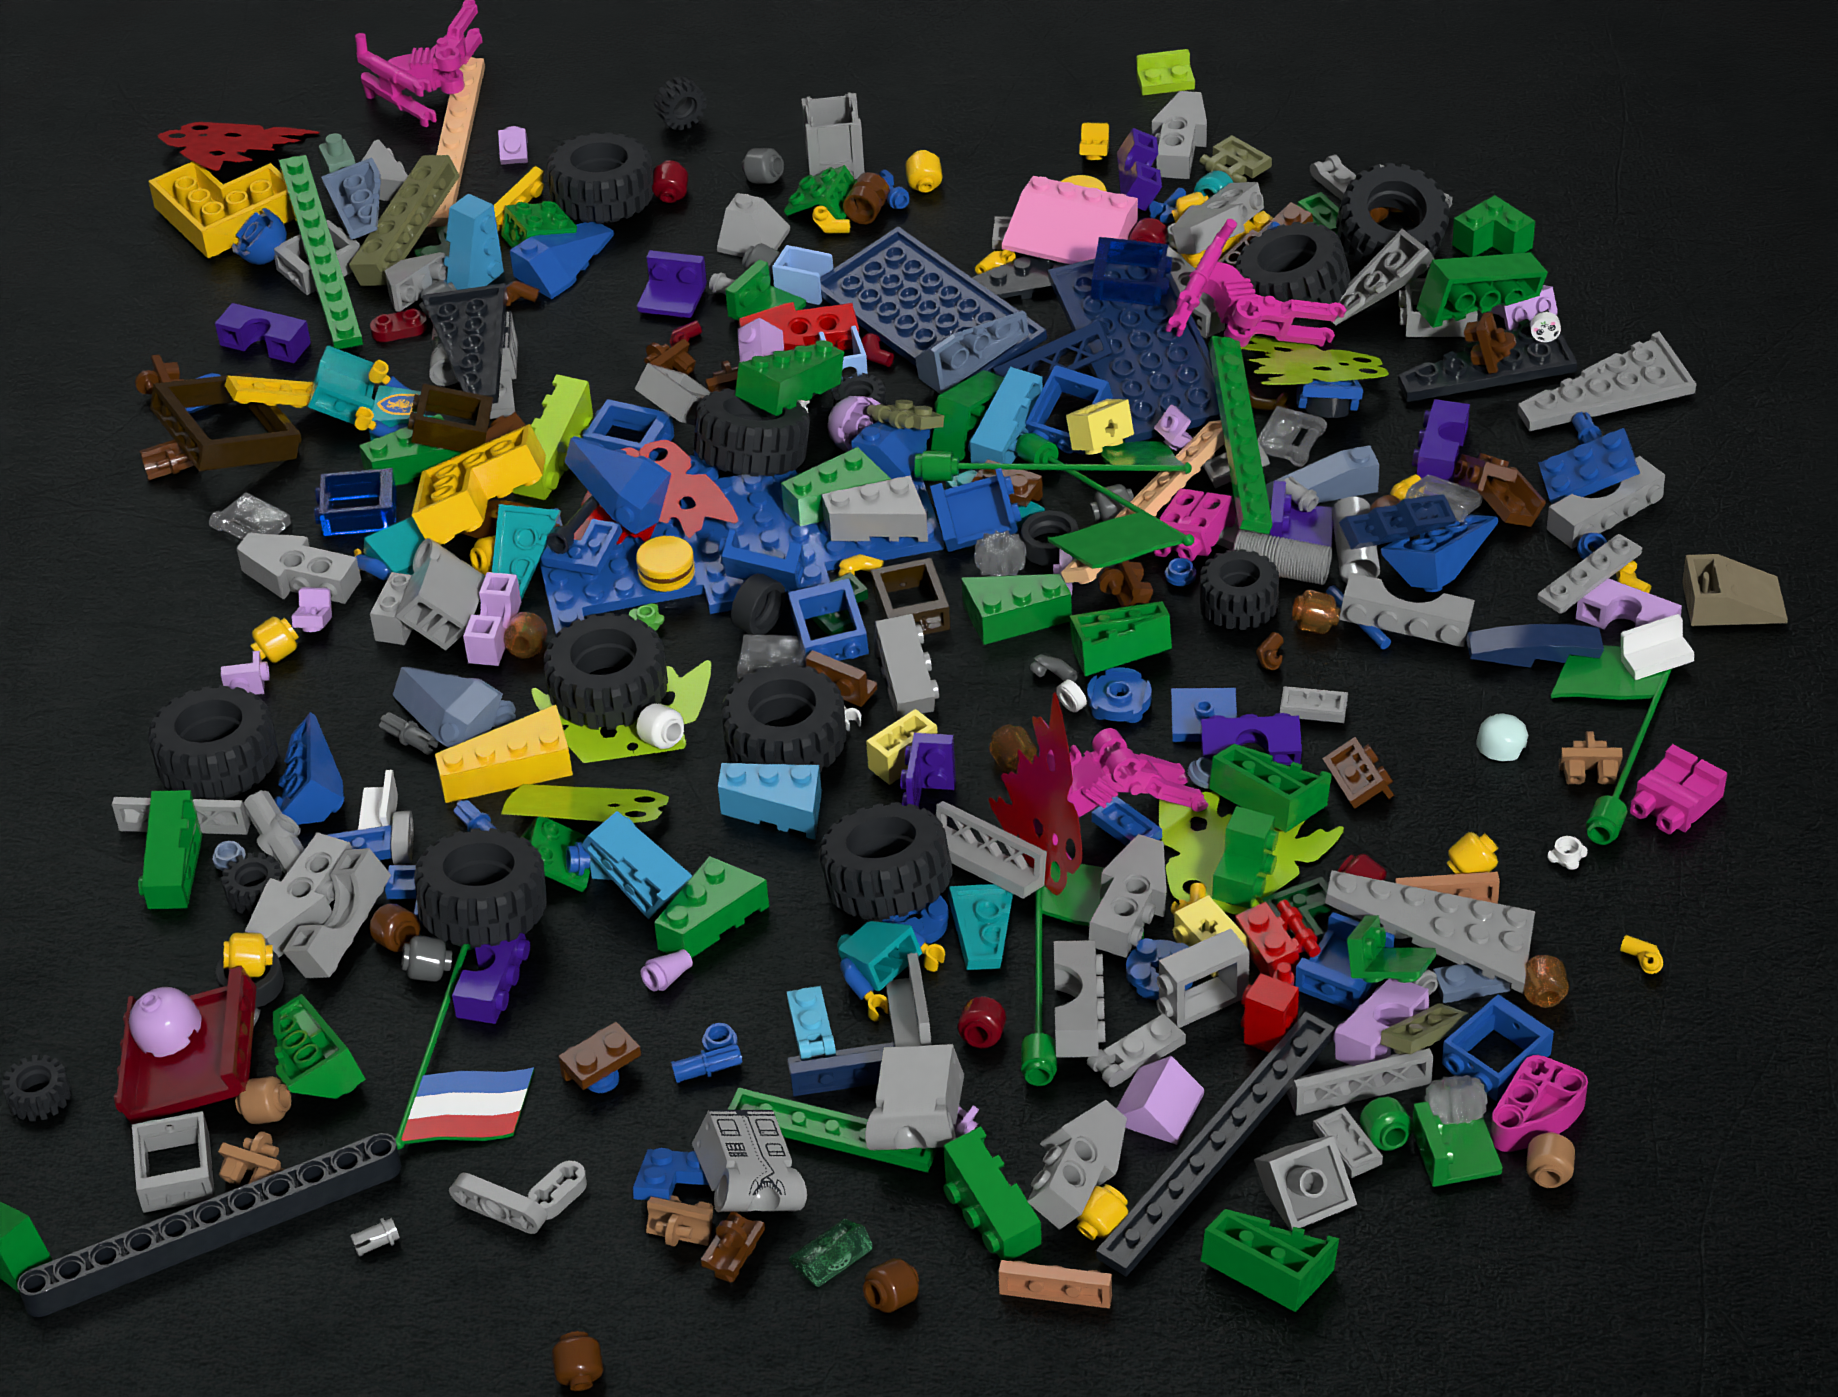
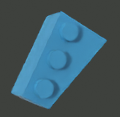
M468 193L449 207L446 241L450 242L449 256H445L444 265L448 267L447 281H444L447 284L452 282L457 290L487 286L504 272L494 205Z
M1013 367L1009 368L975 434L970 438L968 450L971 452V463H985L989 459L999 463L1012 464L1018 456L1016 451L1018 439L1023 434L1028 433L1025 422L1043 389L1042 376Z
M721 763L718 782L721 814L759 824L760 821H765L777 825L778 830L787 832L789 828L805 832L807 838L816 840L822 793L819 765Z
M618 811L591 832L581 845L648 920L671 901L692 877L687 870L635 827L628 817L621 815Z

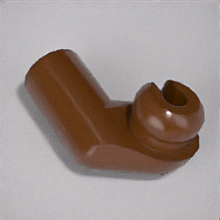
M513 281L507 284L506 307L521 297L535 303L540 289L520 281Z
M1272 632L1256 650L1261 666L1270 671L1278 669L1283 659L1282 655L1278 657L1276 654L1277 650L1284 643L1283 637L1279 633Z

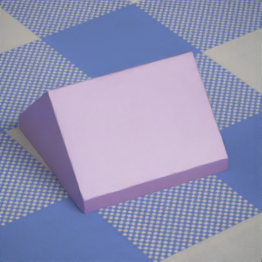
M1172 1056L1139 1067L1116 1109L1127 1118L1125 1128L1177 1145L1204 1095V1088Z

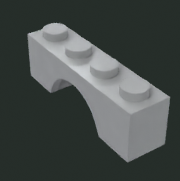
M1638 456L1635 459L1640 474L1616 483L1614 493L1601 498H1584L1571 494L1549 506L1547 530L1573 549L1577 546L1579 539L1587 533L1599 534L1606 529H1611L1620 521L1635 515L1650 504L1658 502L1663 497L1665 474Z
M1350 573L1339 620L1365 626H1375L1383 630L1464 647L1475 600L1443 593L1439 598L1430 602H1408L1390 594L1384 587L1382 579Z
M370 848L344 851L330 874L335 889V903L330 918L324 925L298 926L283 950L285 955L305 978H323L332 975L337 969L338 963L345 951L352 944L353 938L360 926L367 919L372 906L383 893L391 874Z
M1095 940L1054 941L1055 990L1075 997L1073 1001L1055 1007L1056 1057H1099L1098 1042H1105V1021H1098V1019H1104V998L1097 997H1104L1103 976L1096 975H1103V955L1096 954Z

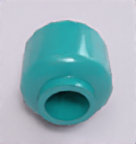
M1215 170L1207 173L1196 183L1194 192H1201L1203 196L1208 195L1210 199L1229 183L1234 182L1227 173Z

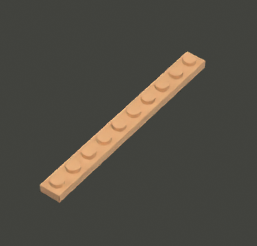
M471 57L466 65L463 64L459 68L463 72L465 87L461 92L450 94L436 155H449L460 177L427 227H444L448 225L449 207L457 201L485 70L484 58Z
M1221 420L1209 421L1175 456L1183 464L1188 462L1192 466L1189 474H1185V471H1160L1130 503L1156 517L1161 507L1172 500L1171 497L1180 488L1185 487L1186 482L1194 474L1198 473L1201 470L1200 467L1207 460L1213 458L1215 452L1225 444ZM1125 507L1115 518L1135 514V512ZM1074 558L1061 574L1065 583L1079 582L1080 584H1086L1093 581L1097 577L1096 574L1102 568L1092 569Z

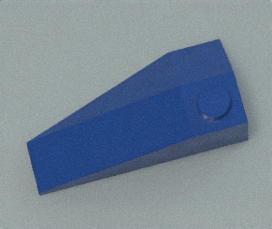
M590 221L589 223L577 224L576 233L531 236L510 249L513 275L523 283L540 289V293L553 299L576 282V275L580 270H586L589 266L590 258L600 253L614 236V232L601 223Z
M877 422L865 427L851 441L852 449L858 447L891 479L905 476L913 478L915 475V455L923 454V451L927 450L926 443L927 439L930 438L932 429H898L892 427L890 423Z
M574 436L570 438L565 459L566 465L613 520L633 534H637L659 522L671 478L669 471L650 458L644 456L633 457L620 449L615 451L606 449L600 443Z
M1468 515L1457 519L1454 524L1445 526L1444 529H1436L1420 534L1418 539L1410 541L1409 538L1393 541L1381 548V554L1411 587L1424 588L1426 592H1437L1457 577L1498 524V517Z
M310 712L291 734L284 761L289 765L284 775L280 777L278 784L283 788L282 796L274 799L282 814L293 819L297 825L324 821L331 812L335 813L340 809L345 798L343 796V780L318 720Z

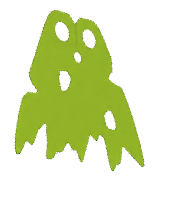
M1254 335L1250 341L1257 344H1248L1245 347H1241V349L1271 353L1265 354L1270 358L1248 360L1265 365L1264 367H1259V370H1255L1254 373L1284 374L1280 377L1268 378L1271 381L1261 382V384L1312 383L1313 379L1335 382L1378 378L1389 375L1385 368L1378 367L1382 365V361L1379 358L1351 351L1333 349L1322 351L1310 344L1278 341L1277 339ZM1274 347L1288 348L1292 351H1277ZM1353 358H1367L1370 359L1371 362H1357L1353 360ZM1339 363H1347V364H1349V365H1346V366H1345V365H1340ZM1324 366L1331 368V370L1323 371L1315 370L1313 368ZM1369 368L1378 372L1370 374L1361 372L1359 369Z
M709 660L704 661L682 678L678 677L671 666H666L668 675L667 692L672 691L675 693L674 702L667 707L679 712L684 724L695 721L702 708L711 675V661ZM532 688L534 701L540 711L552 706L548 694L545 695L539 689ZM559 714L562 725H569L564 730L568 747L583 763L681 750L686 746L684 734L669 749H659L642 741L637 734V719L634 720L633 725L627 727L624 725L616 726L617 733L614 737L603 738L600 733L601 727H599V730L590 729L588 725L580 727L573 724L571 719L566 720ZM629 743L638 744V748L634 750V753L627 749Z
M1214 791L1202 792L1208 807L1200 812H1195L1187 806L1159 799V827L1162 828L1161 840L1164 842V845L1180 853V855L1170 858L1165 868L1170 891L1177 900L1183 899L1186 902L1190 900V894L1186 893L1182 888L1183 884L1188 880L1200 881L1206 886V896L1209 895L1212 898L1213 874L1224 854L1226 827L1232 817L1230 814H1227L1225 817H1220L1217 814L1220 795ZM1193 817L1205 819L1207 821L1206 829L1201 831L1192 830L1191 819ZM1305 821L1286 833L1274 827V831L1279 832L1278 842L1272 854L1277 856V862L1273 874H1267L1266 886L1261 898L1274 894L1299 875V868L1295 861L1309 863L1318 860L1339 839L1344 827L1339 826L1330 832L1318 829L1311 835L1295 839ZM1256 897L1251 908L1261 903L1260 897ZM1212 899L1226 913L1240 914L1249 910L1248 908Z

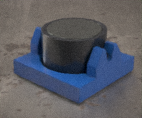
M1313 379L1312 383L1296 384V405H1298V408H1304L1306 413L1319 417H1345L1349 414V410L1357 411L1359 399H1362L1363 388L1358 380L1325 382Z

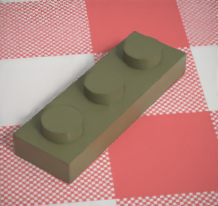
M1438 1003L1381 1032L1380 1044L1393 1048L1397 1054L1411 1055L1453 1034L1468 1021L1469 1013Z

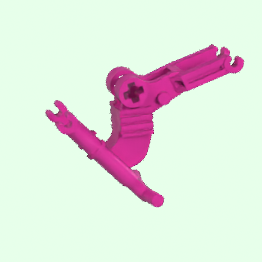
M465 0L463 2V7L448 27L447 35L439 38L437 44L431 49L425 48L423 50V48H419L416 50V48H413L412 54L397 56L386 61L368 51L366 35L364 33L356 34L358 63L369 68L379 76L377 78L369 72L361 74L366 97L372 99L377 94L396 105L401 111H406L420 119V124L424 127L429 126L428 120L436 122L434 110L413 100L411 96L404 95L402 90L407 88L417 96L423 97V91L431 92V88L437 90L440 87L441 91L446 94H456L464 89L463 72L459 68L463 64H467L478 46L482 43L479 28L470 29L464 39L465 30L476 14H478L475 0Z
M1227 219L1214 237L1211 245L1207 247L1196 269L1190 273V280L1177 299L1176 304L1178 307L1166 326L1167 332H1170L1172 328H1177L1176 336H1182L1186 323L1194 308L1198 307L1200 303L1198 300L1204 292L1215 300L1213 305L1216 307L1215 310L1218 312V317L1221 318V323L1227 324L1224 337L1240 341L1241 347L1248 345L1251 337L1255 334L1275 336L1278 341L1315 344L1322 347L1326 340L1329 343L1332 342L1335 336L1334 332L1327 327L1314 328L1291 325L1294 318L1335 322L1337 316L1340 318L1344 317L1346 308L1337 302L1327 304L1293 299L1282 302L1276 300L1273 296L1264 297L1255 294L1256 291L1253 289V284L1250 283V278L1245 279L1233 266L1218 262L1226 241L1237 226L1235 220Z
M1108 728L1100 731L1092 741L1094 751L1091 753L1086 751L1084 757H1082L1076 745H1072L1069 754L1073 782L1069 790L1068 801L1074 804L1078 817H1081L1098 805L1105 808L1107 806L1106 803H1110L1113 800L1112 797H1116L1118 792H1128L1132 795H1138L1139 793L1151 794L1155 798L1190 807L1195 812L1203 811L1208 807V803L1199 789L1184 786L1189 781V777L1180 763L1175 764L1142 753L1140 755L1134 754L1132 750L1127 748L1125 740L1116 729ZM1052 750L1047 754V763L1050 771L1055 770ZM1035 818L1033 820L1035 832L1041 834L1043 833V826ZM1053 834L1054 845L1058 843L1056 834Z

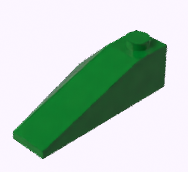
M300 994L272 1012L274 1036L277 1039V1047H275V1055L278 1058L276 1073L290 1092L336 1099L343 1094L350 1093L358 1084L366 1080L349 1049L303 994Z

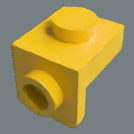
M1083 123L1081 127L1080 155H1086L1088 160H1100L1102 156H1107L1109 151V124Z

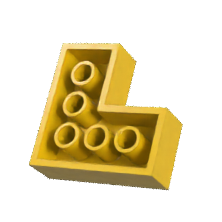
M193 161L148 181L154 207L207 258L219 255L221 252L232 248L233 243L238 245L240 238L236 235L239 229L255 212L260 215L263 214V208L272 211L280 218L283 224L295 219L282 173L271 163L225 184H222L204 166Z
M530 424L422 471L412 517L424 539L430 538L441 545L452 540L457 533L464 530L472 532L478 529L482 522H484L489 499L495 496L503 498L512 493L514 488L523 484L524 486H530L541 479L546 454Z

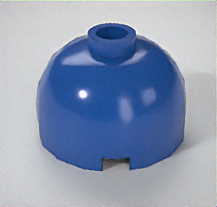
M267 208L262 209L264 211L263 214L260 215L255 212L245 221L236 235L240 238L238 245L234 243L232 245L235 254L247 262L256 265L266 264L275 260L274 248L287 240V232L283 222Z

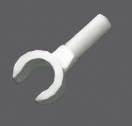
M844 705L846 730L850 731L849 720L856 721L860 727L861 713L855 708L847 709Z

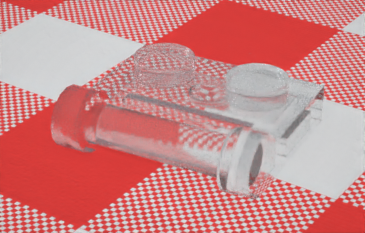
M1277 406L1257 440L1266 454L1288 459L1293 465L1302 467L1308 461L1309 451L1316 439L1326 430L1327 423L1321 417ZM1300 429H1308L1298 447L1292 445Z
M1429 474L1413 484L1408 489L1405 499L1444 494L1457 521L1461 523L1464 522L1467 514L1482 504L1483 500L1478 491Z
M247 492L222 512H214L209 519L210 527L218 531L224 530L241 540L244 539L247 533L277 535L291 524L289 514Z
M744 635L740 660L737 666L738 679L746 673H754L756 668L762 666L769 668L772 667V664L781 663L782 666H790V663H796L804 668L805 658L798 636Z

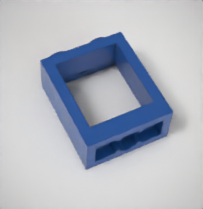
M1055 365L1025 425L1028 433L1040 435L1055 444L1060 450L1066 453L1075 452L1084 455L1085 450H1072L1068 432L1046 426L1045 424L1062 392L1093 401V405L1105 399L1113 398L1108 381Z
M607 399L602 408L596 411L590 426L584 429L582 438L600 443L604 448L613 451L628 447L639 451L645 444L659 440L671 441L674 437L672 416L667 412ZM612 425L646 432L640 443L606 436ZM654 449L650 452L649 458L653 461H658L666 449Z
M849 578L788 592L791 615L805 661L812 650L838 661L869 654L867 633ZM846 609L849 610L854 631L815 640L810 639L804 619Z
M1498 994L1444 1040L1442 1065L1452 1074L1458 1075L1469 1082L1478 1092L1488 1095L1497 1102L1502 1098L1527 1057L1532 1055L1548 1057L1551 1055L1554 1031ZM1493 1030L1524 1049L1519 1056L1499 1073L1468 1053Z

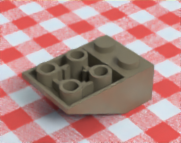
M1719 554L1686 555L1682 584L1691 626L1787 623L1788 619L1777 576Z

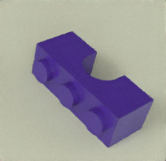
M1132 128L1117 151L1121 194L1138 198V208L1146 211L1162 188L1160 170L1151 167L1159 154L1157 137Z
M232 303L215 322L221 346L245 351L252 343L266 340L269 357L295 363L311 343L306 320Z
M1434 399L1431 411L1426 410L1423 428H1426V430H1420L1418 447L1420 449L1415 448L1412 466L1417 467V475L1422 480L1453 484V472L1458 461L1459 446H1463L1468 430L1470 404Z
M1278 713L1269 717H1258L1254 714H1246L1240 718H1226L1221 715H1215L1207 719H1201L1200 739L1201 756L1203 758L1213 760V756L1233 744L1241 746L1246 743H1255L1260 745L1266 754L1272 755V761L1284 765H1291L1292 762L1300 764L1302 745L1299 715L1291 716L1288 713Z
M520 933L517 939L510 942L508 940L501 941L500 945L490 946V944H483L481 947H475L478 967L487 969L483 971H462L452 994L457 1018L496 1024L500 1012L505 1011L507 1008L511 986H515L518 982L520 964L529 955L530 942L526 940L525 934Z

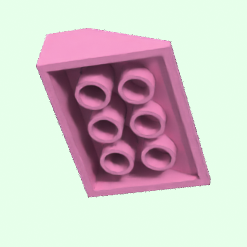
M1033 176L1021 193L1003 239L1002 249L1066 264H1074L1120 253L1137 224L1138 198L1101 191L1097 188L1078 186L1070 182L1055 181L1042 176Z

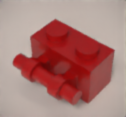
M1282 900L1277 904L1276 908L1281 914L1279 917L1275 916L1267 902L1236 915L1238 928L1248 937L1247 949L1249 950V956L1261 974L1273 978L1274 973L1277 971V965L1281 962H1286L1290 964L1291 972L1296 977V966L1300 962L1299 953L1306 951L1310 957H1315L1321 952V948L1317 944V936L1312 929L1306 928L1302 922V914L1296 907H1292L1288 900ZM1291 929L1295 934V938L1291 939L1286 931Z
M1279 963L1273 978L1260 973L1254 984H1249L1245 988L1241 1003L1245 1005V1012L1241 1020V1027L1244 1028V1043L1269 1053L1298 1021L1299 988L1294 986V974L1291 972L1289 963Z

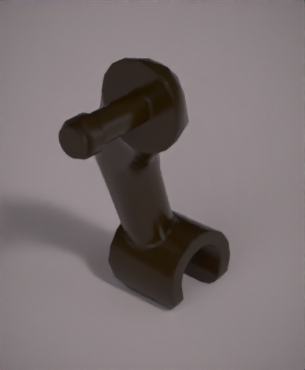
M1248 385L1252 408L1274 410L1280 416H1287L1291 412L1294 404H1285L1289 398L1288 393H1281L1277 400L1263 399L1257 397Z

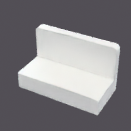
M1679 614L1621 633V662L1634 680L1694 661V651L1683 637V623Z
M386 770L384 787L364 788L358 830L392 825L393 813L396 812L398 800L393 770Z

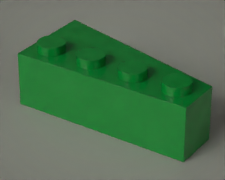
M1531 252L1432 260L1416 309L1432 328L1442 326L1443 321L1451 318L1454 321L1465 319L1466 314L1479 310L1481 313L1492 311L1493 307L1501 303L1508 306L1540 296L1548 272Z

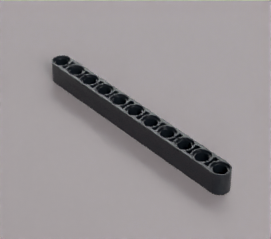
M387 1133L369 1136L30 1269L23 1273L17 1282L27 1313L33 1317L47 1316L396 1177L402 1167L396 1140Z

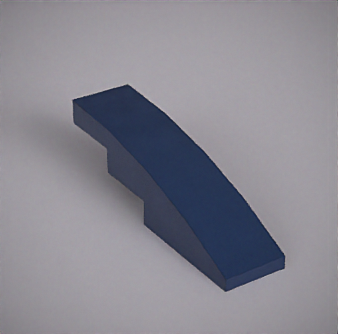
M1441 494L1403 499L1397 505L1376 507L1368 514L1346 516L1339 524L1352 550L1427 533L1454 524L1457 519L1445 495Z
M1528 624L1468 632L1466 636L1470 659L1531 668L1535 659L1565 663L1569 654L1600 659L1604 651L1598 627L1568 624Z

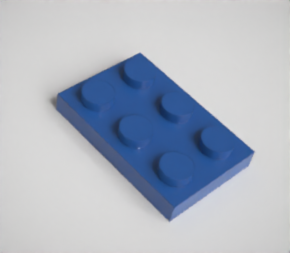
M1624 428L1539 462L1552 505L1571 494L1584 497L1640 474Z

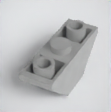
M378 139L372 143L362 161L373 158L381 174L379 200L392 201L409 175L406 174L402 163L394 159L391 149L386 148Z
M439 252L400 260L385 270L389 297L395 311H402L420 299L421 292L437 281H447L448 267L444 265L445 253Z

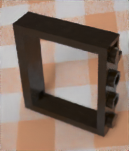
M243 373V374L229 375V376L253 377L251 373ZM228 375L153 384L150 409L199 471L297 459L299 443L302 440L301 434L277 405L270 406L258 402L246 404L269 433L210 440L185 408L237 402L233 400L225 387Z

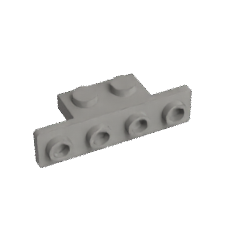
M1621 534L1616 535L1538 593V600L1558 613L1566 612L1577 601L1642 553V547Z

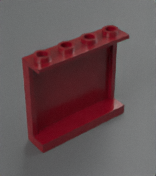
M242 966L229 969L228 986L189 996L198 1007L202 1016L201 1027L198 1033L195 1029L193 1030L192 1034L188 1037L191 1042L185 1048L172 1055L154 1057L151 1052L144 1053L141 1051L129 1029L130 1011L136 999L133 996L128 997L127 1012L123 1016L125 1029L124 1037L120 1042L122 1055L121 1063L117 1068L119 1081L117 1092L114 1095V1102L117 1110L123 1112L131 1124L237 1097L241 1092L246 1091L250 1073L257 987Z

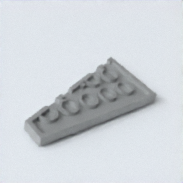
M1658 331L1651 335V340L1645 343L1639 341L1631 345L1630 351L1624 354L1615 353L1588 367L1576 379L1567 378L1561 381L1560 387L1552 391L1544 390L1519 403L1518 414L1528 430L1532 431L1572 422L1573 417L1579 412H1583V415L1587 412L1593 417L1694 394L1696 383L1663 335Z
M1331 871L1325 904L1360 920L1366 915H1379L1380 923L1384 925L1385 931L1393 935L1397 931L1412 937V943L1422 948H1436L1437 955L1459 965L1469 963L1482 969L1483 976L1492 980L1497 976L1512 983V989L1523 992L1535 911Z

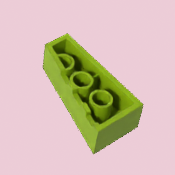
M556 374L552 382L555 390L552 395L546 394L542 402L543 407H545L541 419L535 418L531 425L546 454L543 476L533 485L524 486L523 484L514 488L513 493L546 500L550 492L556 489L559 479L569 469L565 459L570 438L574 436L582 438L584 429L588 428L594 420L588 381Z

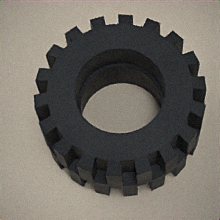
M1239 549V551L1226 550V553H1218L1214 555V559L1209 558L1205 562L1200 575L1201 610L1205 612L1207 619L1214 620V624L1218 626L1225 625L1227 629L1239 628L1240 630H1246V627L1255 628L1259 627V623L1265 624L1270 620L1271 616L1275 615L1276 608H1278L1279 572L1276 570L1274 562H1269L1268 557L1265 555L1259 556V552L1255 551L1246 552V549Z

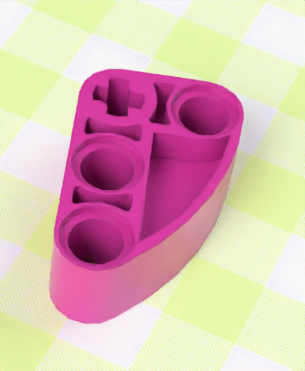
M1532 1055L1527 1057L1493 1111L1490 1136L1494 1147L1504 1152L1528 1148L1529 1142L1540 1134L1548 1132L1560 1134L1566 1130L1584 1110L1588 1085L1586 1075L1576 1068L1545 1056Z

